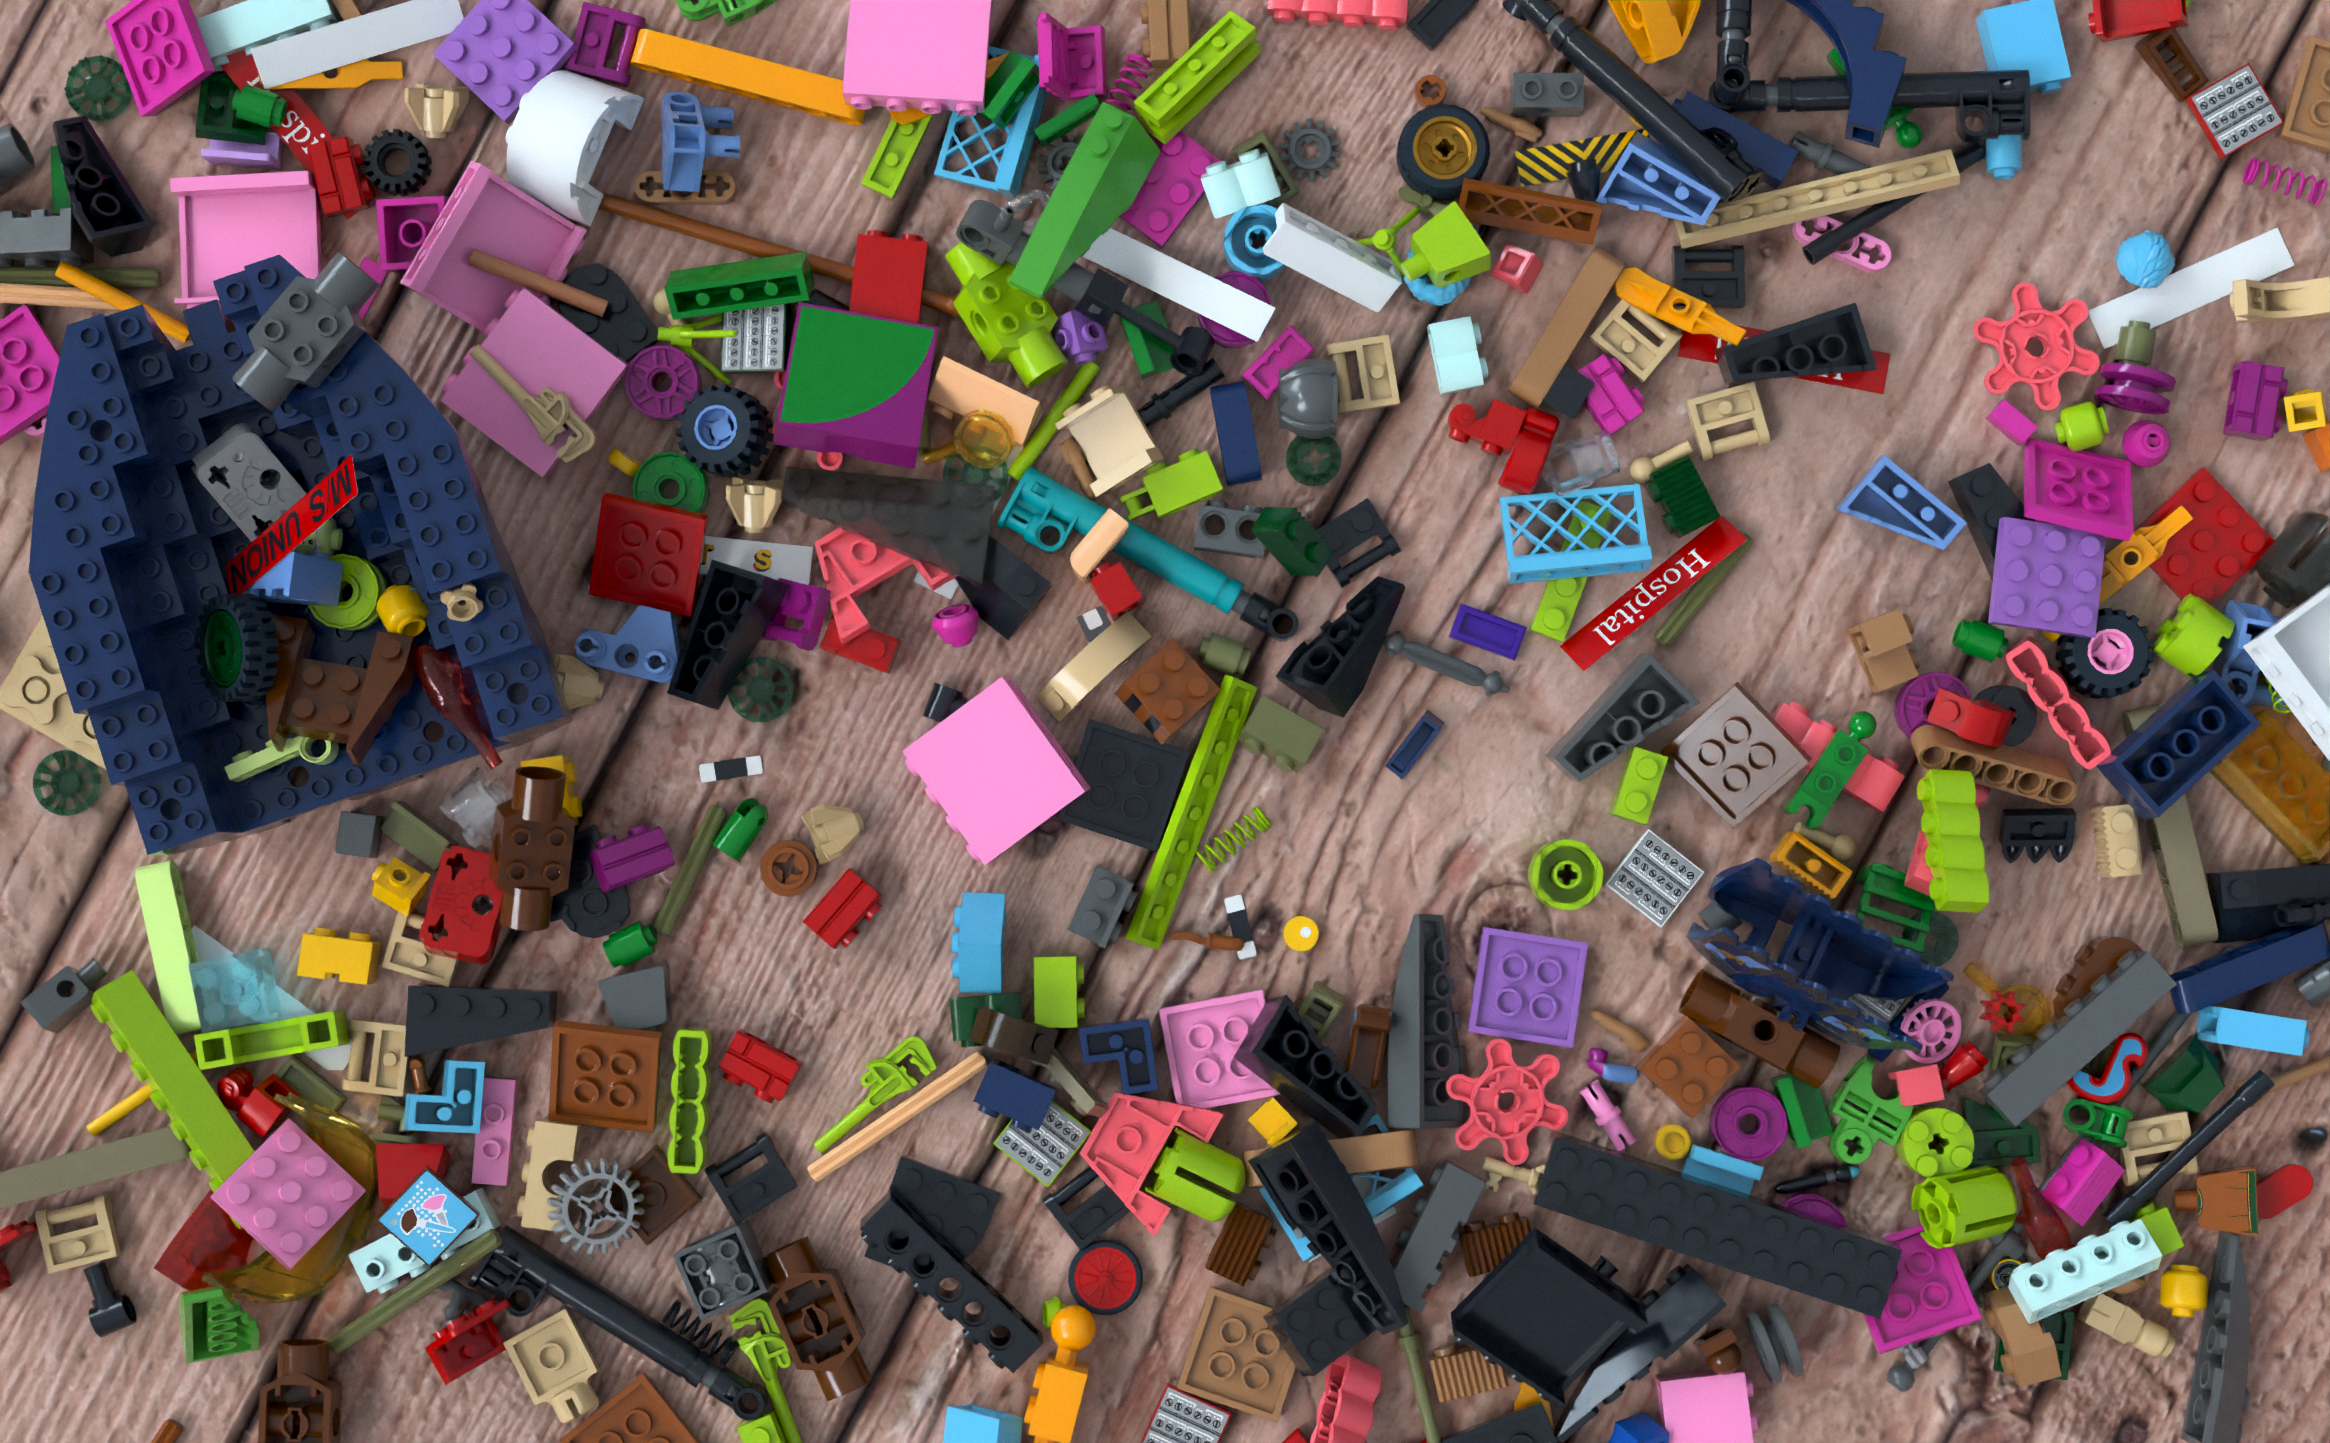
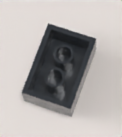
M1332 1267L1263 1316L1302 1377L1315 1376L1377 1330L1375 1325L1353 1301L1354 1292L1349 1286L1342 1283L1339 1284L1330 1274L1333 1270Z

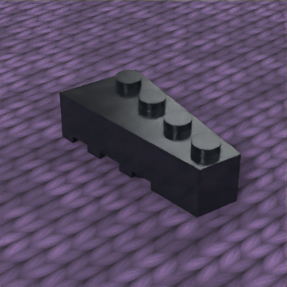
M1856 303L1743 339L1738 346L1731 343L1714 349L1724 383L1877 370Z
M1988 463L1948 481L1993 581L1999 519L2009 517L2029 521L2035 520L2024 517V506L1991 463Z
M712 560L667 693L719 710L790 585L758 573Z
M422 984L408 986L404 1057L553 1027L557 1015L558 991L465 986L447 987L443 985Z
M1287 994L1267 1000L1234 1058L1339 1139L1360 1136L1377 1108L1376 1104L1350 1072H1345L1334 1059L1336 1055L1329 1046H1324L1312 1032L1314 1030L1312 1025L1306 1018L1302 1019L1292 1007L1294 1003Z

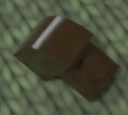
M979 1006L969 1040L1020 1058L1048 1065L1058 1031Z

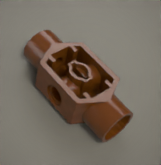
M537 766L516 769L512 799L497 805L495 808L489 875L497 888L503 890L499 922L511 929L540 931L549 928L553 896L568 889L575 820L568 810L563 807L566 774L559 770Z
M1704 969L1697 973L1683 996L1678 1009L1679 1013L1815 1089L1824 1083L1837 1061L1841 1049L1840 1045L1804 1026L1803 1030H1794L1792 1027L1796 1023V1019L1790 1016L1788 1022H1781L1778 1020L1781 1011L1774 1010L1773 1013L1766 1011L1765 1009L1768 1004L1761 999L1746 993L1740 996V989ZM1762 1020L1764 1031L1760 1036L1756 1037L1754 1033L1755 1025Z
M808 1236L765 1255L763 1260L777 1289L768 1306L796 1369L814 1371L827 1401L848 1394L870 1382L872 1377L857 1346L866 1332L838 1270L822 1268Z
M289 1339L278 1342L277 1379L260 1388L258 1443H340L342 1383L328 1375L329 1342L327 1340Z

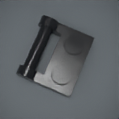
M1732 245L1731 249H1681V246H1672L1673 288L1710 304L1712 308H1743L1745 306V257L1743 245ZM1685 263H1731L1732 271H1685ZM1677 303L1673 307L1674 309H1685L1686 305Z
M1368 498L1317 529V534H1321V539H1325V543H1329V547L1333 548V554L1326 565L1341 588L1350 584L1351 578L1386 556L1391 555L1393 557L1401 552L1398 543L1390 534ZM1378 535L1382 542L1381 544L1346 566L1341 567L1337 561L1338 558L1373 536Z
M766 1132L757 1136L756 1142L720 1164L716 1165L713 1163L705 1168L707 1177L736 1224L798 1186ZM764 1153L769 1163L733 1185H727L724 1177Z
M1090 1166L1055 1194L1049 1193L1042 1199L1046 1207L1080 1250L1130 1212L1125 1203L1106 1183L1069 1214L1065 1212L1062 1205L1099 1177Z

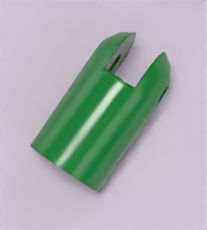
M754 798L741 801L712 844L731 858L740 862L768 820V811L765 805H759L758 801Z

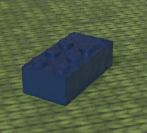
M2215 670L2202 672L2190 679L2111 751L2110 756L2096 767L2141 819L2160 817L2261 723Z

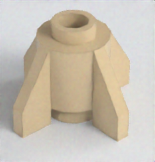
M415 83V88H405V104L418 129L426 131L425 137L447 138V132L454 131L458 120L469 102V88L467 87L448 88Z
M738 476L732 478V485H726V501L737 520V524L744 526V531L763 533L766 527L773 525V518L786 495L787 480H749Z
M554 654L553 663L569 710L584 705H593L595 699H601L604 679L599 678L598 670H593L574 656Z
M822 804L811 808L810 811L801 813V819L809 829L812 841L816 847V861L819 865L841 857L856 841L860 840V832L864 831V824L860 814L857 811L853 812L850 807Z

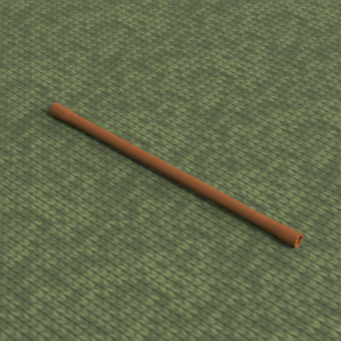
M601 192L604 196L598 209L761 258L803 252ZM808 253L812 273L852 284L853 266ZM923 288V306L944 311L951 316L961 318L953 305L957 295H948Z

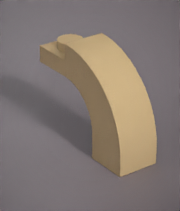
M2330 277L2287 283H2262L2249 279L2232 281L2233 291L2230 293V305L2235 313L2237 322L2273 323L2330 317Z
M1129 611L1126 612L1065 665L1036 696L1037 699L1060 723L1099 684L1129 660L1152 636Z

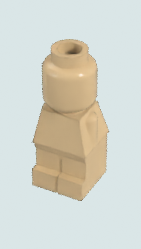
M2099 1294L2083 1301L2075 1317L2123 1344L2132 1342L2135 1348L2153 1357L2159 1355L2167 1357L2175 1345V1338L2170 1336L2167 1328L2150 1319H2142L2140 1312L2104 1294Z

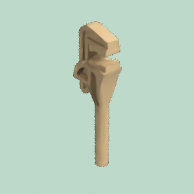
M479 344L470 351L469 354L521 405L536 427L541 440L547 446H552L557 441L558 435L568 430L566 424L578 435L577 437L570 435L567 438V444L556 453L566 464L585 454L595 446L597 435L594 429L572 409L571 400L565 391L557 394L551 388H544L540 392L541 398L531 396Z

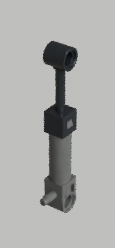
M975 200L970 204L956 231L958 239L965 246L977 251L1000 266L1005 260L1015 266L1017 265L1030 235L1022 231L1025 224L1013 217L1015 211L1012 207L1007 206L1004 210H1001L985 200ZM1074 262L1070 266L1069 271L1052 287L1077 302L1074 308L1076 311L1102 326H1105L1115 313L1171 346L1173 349L1170 363L1182 374L1188 376L1199 375L1214 347L1213 337L1202 328L1186 327L1181 335H1178L1122 302L1128 285L1100 268L1094 274Z

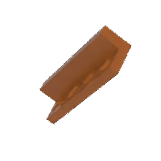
M1468 178L1463 180L1461 193L1457 201L1458 206L1469 222L1590 245L1594 243L1602 212L1601 203Z

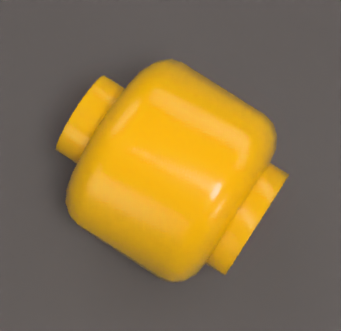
M392 585L388 587L378 599L376 606L377 613L388 633L415 637L425 629L427 624L425 618L429 610L414 586Z
M2170 1265V1270L2161 1274L2159 1301L2163 1307L2172 1309V1316L2194 1318V1311H2202L2207 1307L2208 1278L2204 1274L2199 1273V1267Z

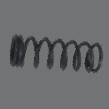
M679 1299L676 1300L663 1317L662 1323H665L675 1310L670 1320V1328H674L684 1319L679 1331L680 1335H684L695 1325L690 1336V1342L696 1341L705 1332L700 1343V1349L706 1348L716 1338L710 1355L715 1356L726 1345L720 1359V1363L726 1365L739 1347L737 1340L732 1342L733 1338L730 1336L715 1350L722 1335V1329H720L705 1343L712 1328V1322H709L694 1337L701 1322L699 1316L684 1330L692 1313V1308L687 1309L673 1324L682 1305Z

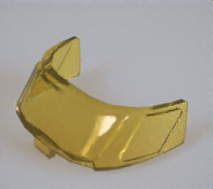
M276 1093L274 1100L297 1113L306 1124L308 1136L356 1180L366 1192L290 1270L286 1269L266 1250L248 1265L237 1269L205 1272L203 1274V1281L211 1286L220 1285L230 1297L247 1300L256 1304L297 1301L322 1292L325 1285L343 1266L356 1240L366 1242L376 1214L369 1210L377 1181V1157L374 1142L360 1130V1126L345 1116L292 1093H288L287 1097Z

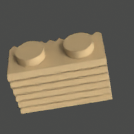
M2129 804L2093 807L2090 812L2094 814L2091 819L2094 821L2092 826L2095 828L2092 833L2096 835L2093 840L2097 842L2094 847L2098 849L2095 852L2098 855L2096 859L2099 863L2097 868L2100 870L2098 875L2100 877H2122L2143 874L2137 814Z

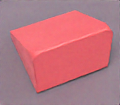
M1506 243L1490 274L1510 286L1528 293L1543 267V262L1535 254Z

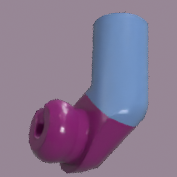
M1591 1048L1589 1050V1059H1586L1589 1069L1607 1081L1626 1084L1635 1083L1637 1078L1635 1067L1606 1062L1608 1057L1607 1050L1600 1048Z

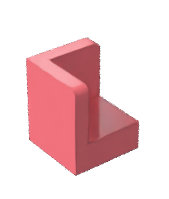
M1937 1064L1888 1072L1889 1079H1896L1900 1102L1904 1107L1945 1099Z

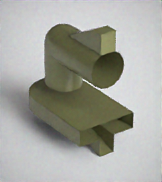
M382 1095L381 1104L378 1109V1119L400 1121L398 1132L414 1133L415 1131L403 1129L405 1106H401L389 1096ZM373 1132L372 1135L374 1140L373 1149H376L377 1143L421 1144V1139L416 1137Z

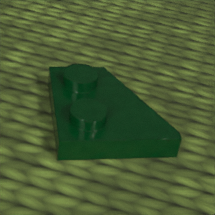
M1962 1099L1963 1118L1970 1126L1974 1137L1973 1159L1968 1167L2041 1163L2038 1127L2024 1121L2015 1127L2008 1124L1996 1110L1971 1099Z

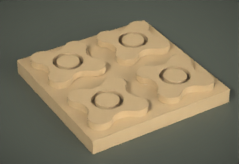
M42 615L0 687V709L106 770L89 715L76 714L73 711Z

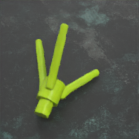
M1419 206L1413 208L1389 229H1380L1373 237L1356 240L1364 246L1375 245L1381 251L1387 252L1403 278L1405 275L1400 266L1402 260L1395 250L1398 242L1396 234L1421 212Z
M722 314L683 326L673 325L672 328L659 327L658 341L671 342V346L680 347V350L693 357L726 385L731 384L730 378L720 372L715 365L693 348L695 338H728L737 336L736 330H699L721 322Z

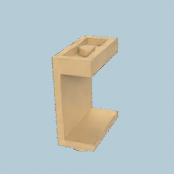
M1105 385L1090 394L1092 398L1090 402L1083 406L1081 403H1077L1063 412L1065 418L1055 423L1058 430L1069 428L1098 480L1090 484L1096 497L1113 492L1148 468L1164 460L1123 386L1110 388L1109 385Z

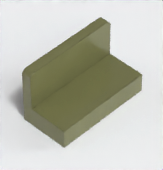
M394 800L390 806L394 810L380 827V830L430 868L438 871L443 850L450 851L451 846H457L459 842L404 801Z

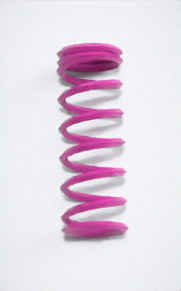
M1135 53L1128 54V58L1125 60L1127 68L1120 70L1122 78L1115 80L1116 88L1110 90L1111 99L1105 100V103L1115 102L1123 109H1132L1129 104L1115 99L1112 94L1114 91H1118L1129 99H1137L1135 94L1118 86L1119 81H1125L1133 88L1142 89L1138 82L1127 79L1123 75V71L1128 70L1139 78H1147L1144 72L1131 68L1128 61L1139 68L1152 69V64L1148 59ZM1136 61L1143 62V63H1145V64L1148 65V66L1141 65V64L1137 63Z
M2255 157L2246 166L2243 175L2244 184L2252 185L2258 170L2263 164H2266L2265 177L2261 183V189L2265 187L2273 169L2277 168L2278 173L2272 189L2273 193L2277 191L2279 182L2287 171H2289V182L2284 191L2285 196L2289 194L2291 185L2298 175H2301V184L2296 194L2297 200L2301 197L2303 187L2310 178L2313 179V186L2307 200L2308 204L2313 200L2314 205H2318L2326 192V179H2321L2316 183L2314 175H2310L2304 180V174L2301 171L2293 175L2291 168H2286L2281 172L2278 164L2273 165L2269 169V164L2266 160L2260 163L2259 158L2256 159ZM2324 183L2323 189H2322V192H2321V195H2320L2319 199L2317 200V196H2318L2319 190H2320L2322 184Z

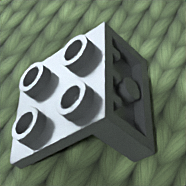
M1096 866L1068 930L1099 944L1098 946L1104 949L1108 942L1115 945L1124 925L1118 922L1123 910L1130 912L1138 892L1132 890L1135 883Z

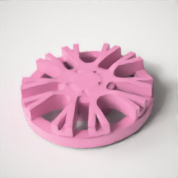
M1937 998L1920 999L1919 1002L1913 1003L1915 1006L1911 1009L1907 1008V1012L1902 1014L1904 1019L1899 1029L1909 1036L1915 1035L1911 1038L1923 1045L1921 1051H1915V1053L1910 1050L1903 1051L1919 1063L1930 1064L1944 1059L1954 1050L1960 1039L1962 1025L1958 1012L1949 1003ZM1932 1006L1931 1012L1927 1015L1926 1008ZM1920 1013L1922 1018L1918 1019L1916 1015ZM1952 1016L1953 1023L1944 1025V1020ZM1914 1021V1027L1909 1029L1910 1023ZM1945 1032L1952 1033L1951 1038L1946 1037ZM1942 1041L1945 1047L1937 1053L1935 1045Z

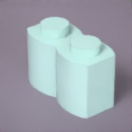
M1258 149L1251 150L1239 155L1240 161L1234 164L1226 165L1225 161H1220L1205 168L1207 173L1201 175V181L1214 218L1223 217L1245 207L1254 206L1281 196V190L1268 152L1260 154Z
M1468 316L1429 324L1427 332L1440 395L1482 388L1484 385L1483 379L1488 378V368L1485 357L1479 358L1476 345L1482 343L1478 323L1472 324L1471 317Z

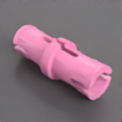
M1595 1080L1590 1085L1597 1097L1593 1096L1587 1086L1579 1092L1596 1115L1595 1122L1598 1126H1603L1615 1145V1149L1619 1152L1626 1148L1619 1134L1623 1135L1629 1146L1637 1139L1619 1115L1622 1112L1619 1106L1612 1104L1600 1081Z

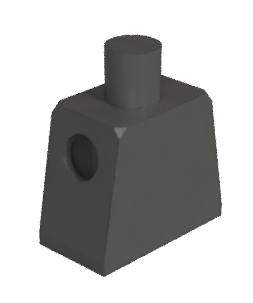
M94 958L79 971L71 966H66L20 1003L43 1029L59 1033L92 1003L91 999L96 991L93 986L108 973ZM75 985V992L69 997V988Z
M668 964L597 981L615 1027L657 1032L656 1025L672 1021Z

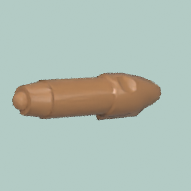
M1489 107L1479 110L1482 116L1489 118V122L1512 130L1515 136L1530 142L1537 143L1538 138L1541 137L1543 132L1535 124L1521 117L1517 118Z
M1068 438L1065 442L1059 444L1067 465L1073 467L1082 491L1086 492L1089 499L1094 500L1096 496L1090 487L1093 479L1085 463V457L1078 444L1072 438Z
M1598 1009L1590 1010L1589 1014L1597 1020V1024L1621 1037L1622 1043L1640 1053L1643 1052L1644 1048L1648 1047L1650 1042L1639 1030L1634 1029L1631 1025H1626L1606 1012Z

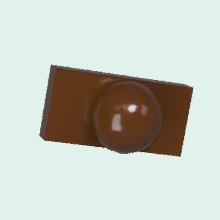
M1721 1326L1695 1340V1343H1693L1699 1355L1706 1357L1708 1366L1717 1374H1731L1741 1364L1742 1355L1739 1347L1734 1343L1738 1339L1730 1328Z

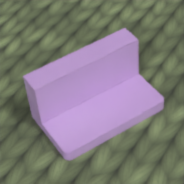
M266 131L265 145L210 139L209 149H201L200 156L214 165L281 170L283 141L275 132Z

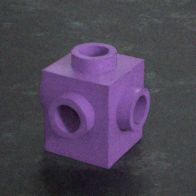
M1076 310L1069 311L1058 317L1053 327L1055 341L1067 361L1075 360L1076 365L1091 363L1096 360L1095 355L1108 349L1106 332L1102 325Z

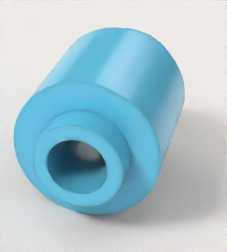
M1999 135L1998 139H1986V172L1993 174L1996 180L2015 178V173L2022 171L2021 136Z

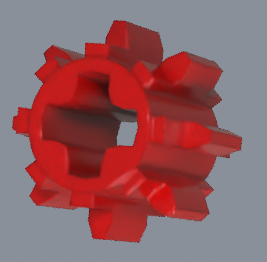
M1992 990V996H1990L1991 999L1989 1001H1980L1982 1006L1985 1007V1012L1979 1018L1990 1021V1031L1996 1032L1999 1028L2003 1027L2006 1032L2012 1033L2015 1022L2024 1023L2025 1021L2019 1016L2020 1010L2025 1007V1003H2016L2014 998L2015 992L2008 991L2005 995H2001L1998 990ZM2000 1005L2008 1006V1011L2004 1013V1018L1996 1016V1012L2001 1010Z

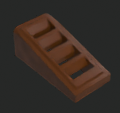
M2175 28L2149 33L2135 45L2144 61L2179 102H2183L2209 81ZM2164 41L2165 44L2157 50L2155 47ZM2172 51L2174 56L2165 62L2163 57ZM2181 62L2184 66L2173 74L2171 69ZM2190 73L2193 77L2180 86L2178 81Z

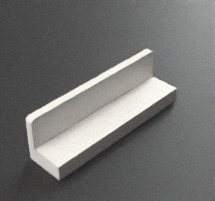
M1282 203L1275 212L1277 229L1263 246V253L1375 312H1379L1401 285L1400 272L1391 259L1285 203Z

